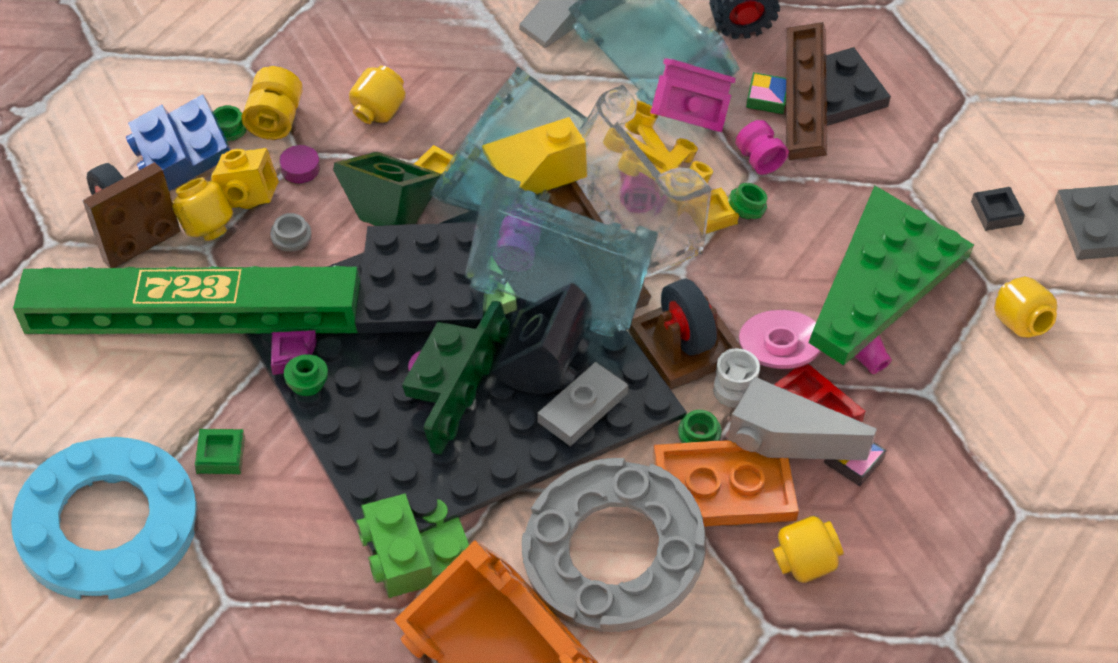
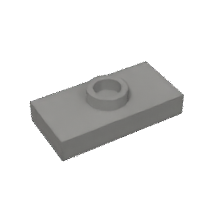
M595 362L538 412L537 422L571 446L628 394V384Z

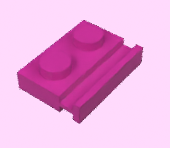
M664 58L663 76L660 75L650 113L722 132L731 99L729 94L731 83H735L736 78L674 59Z

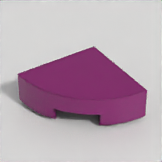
M315 330L272 332V375L283 374L285 366L291 359L300 355H312L316 346Z

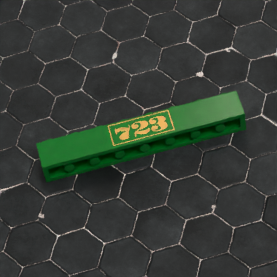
M211 266L207 268L46 267L41 269H23L13 310L24 334H232L315 330V333H358L355 317L360 279L357 267Z

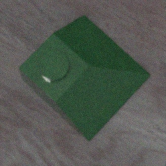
M380 152L334 162L333 171L359 220L374 226L416 224L443 179V174Z

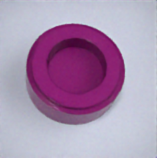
M295 145L287 148L280 155L281 174L290 182H309L320 171L318 153L309 146Z

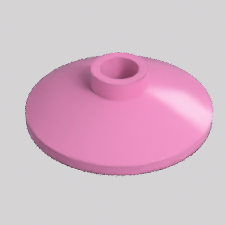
M771 310L759 313L747 320L739 333V344L742 349L753 353L760 365L770 368L789 369L800 367L810 363L821 353L820 350L808 343L816 322L812 318L795 311Z

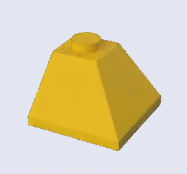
M570 117L482 145L484 155L513 202L587 177L586 141Z

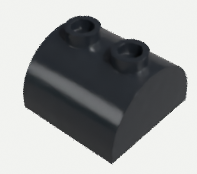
M571 282L521 309L490 373L504 384L526 393L546 394L556 389L564 390L568 387L576 376V370L570 364L573 358H578L586 351L591 341L584 334L592 318V306L585 293Z

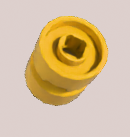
M276 66L263 67L257 71L241 116L242 123L249 132L267 140L282 139L289 134L303 92L302 82L298 76L290 70Z

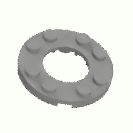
M606 458L591 461L559 476L540 494L533 504L531 517L526 531L522 535L523 563L529 581L537 595L558 617L566 622L599 632H621L637 629L669 614L682 603L694 588L701 574L706 556V533L702 515L697 502L687 487L678 478L659 466L651 463L650 466L626 462L625 458ZM608 507H628L643 513L655 525L659 536L657 555L651 566L638 578L625 583L621 582L619 585L606 584L602 581L590 580L584 577L573 565L570 556L571 538L578 525L593 512Z

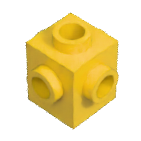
M267 148L247 151L243 149L230 150L221 155L211 175V181L217 182L221 186L231 208L249 209L259 204L270 203L279 182Z

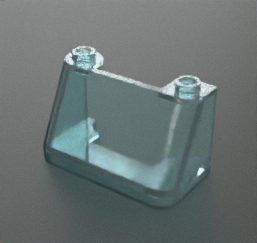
M578 0L568 8L576 20L572 25L576 33L585 43L592 39L638 89L635 93L636 97L650 106L653 104L660 75L663 76L664 58L674 59L731 77L740 70L724 39L713 28L709 29L707 26L704 28L677 0Z
M517 66L476 120L429 194L444 204L504 220L508 217L518 216L540 225L553 207L548 202L551 193L545 189L538 196H532L490 165L483 153L482 145L570 117L586 141L587 146L590 139L585 135L593 122Z
M499 175L489 183L481 200L465 277L472 281L470 287L487 294H495L497 290L534 303L573 282L585 293L591 303L592 318L589 322V329L605 336H614L615 331L630 329L658 232L637 226L634 234L628 230L620 229L621 224L612 222L606 225L535 199V193L527 190L520 195L518 189L521 182L504 175Z

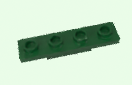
M494 300L491 302L477 329L437 322L402 384L406 397L436 403L424 424V431L431 452L441 455L448 441L453 440L456 436L459 421L465 409L473 404L480 381L484 375L490 372L493 357L500 344H504L509 334L510 323L505 317L502 302Z

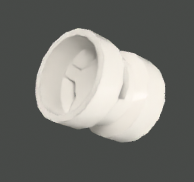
M736 348L725 351L718 358L713 392L715 398L721 404L736 408L754 377L758 378L760 364L753 353L745 349Z

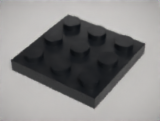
M490 221L367 226L355 317L358 334L433 331L437 322L477 329L486 313L492 239Z

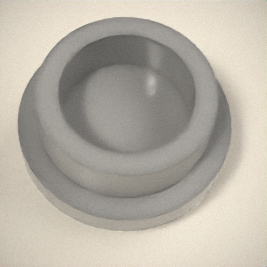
M287 213L278 217L270 232L271 241L274 246L289 252L297 251L307 246L312 236L310 225L302 216L295 213Z

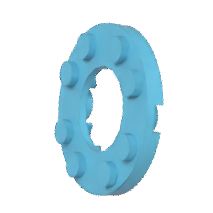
M105 437L74 443L43 462L29 476L19 491L13 507L11 520L12 535L25 568L46 588L60 595L80 600L82 595H108L109 600L134 594L155 584L181 561L195 534L197 502L188 474L182 465L163 449L148 442L132 438ZM103 480L107 483L126 481L142 490L149 502V515L143 529L131 541L114 549L95 551L80 548L66 539L60 528V515L64 505L68 503V499L78 489L86 485L91 486L94 481Z

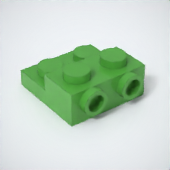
M406 494L362 505L364 518L356 520L360 529L358 534L362 546H367V542H373L376 555L368 557L371 573L376 584L384 583L388 598L427 588L469 546L459 517L443 523L448 509L446 504L438 499L436 511L428 517H423L425 521L436 523L437 526L421 534L419 533Z

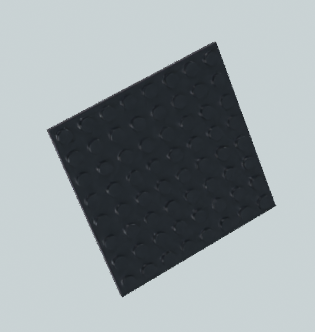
M507 196L440 223L490 221L492 230L491 260L494 245L499 241V227L504 219L513 216L524 217L538 226L540 237L537 246L533 249L534 259L529 271L523 274L504 272L497 268L516 298L517 310L505 314L506 319L510 323V330L521 309L571 282L577 285L588 297L592 306V318L584 334L591 341L586 351L578 358H573L570 364L576 370L574 380L592 364L597 362L628 384V394L571 446L537 422L538 412L563 390L556 389L546 394L526 393L504 384L489 372L480 381L473 404L465 409L459 421L458 431L454 439L448 441L441 455L432 453L424 431V424L436 403L406 397L402 387L409 373L408 365L410 359L414 354L422 350L432 331L360 334L316 333V346L312 355L321 358L326 363L328 378L323 388L318 393L310 396H302L295 393L286 384L284 373L272 375V333H245L359 533L360 529L356 520L364 518L362 505L406 494L419 533L421 534L437 527L436 523H429L423 519V517H428L436 511L437 499L443 501L447 506L448 513L443 520V523H446L677 422L687 415V411L529 197L513 202L510 196ZM364 252L327 267H357L359 279H361ZM500 344L497 352L493 357L492 367L502 349L503 344ZM367 542V547L372 556L376 555L373 542Z

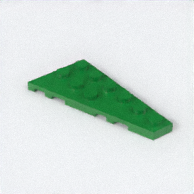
M874 185L808 343L844 366L969 258L974 244L961 237L958 232L948 229L929 218L921 210L912 208Z

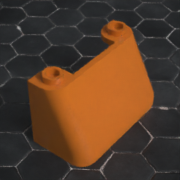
M476 540L394 619L396 624L405 633L400 639L406 648L418 658L426 654L438 663H599L558 616L541 600L524 578L505 559Z

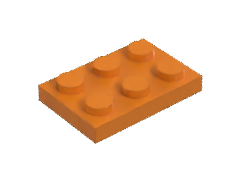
M729 440L654 445V465L670 472L687 487L698 504L704 527L797 521L799 509L789 458L766 457L757 452L746 451Z

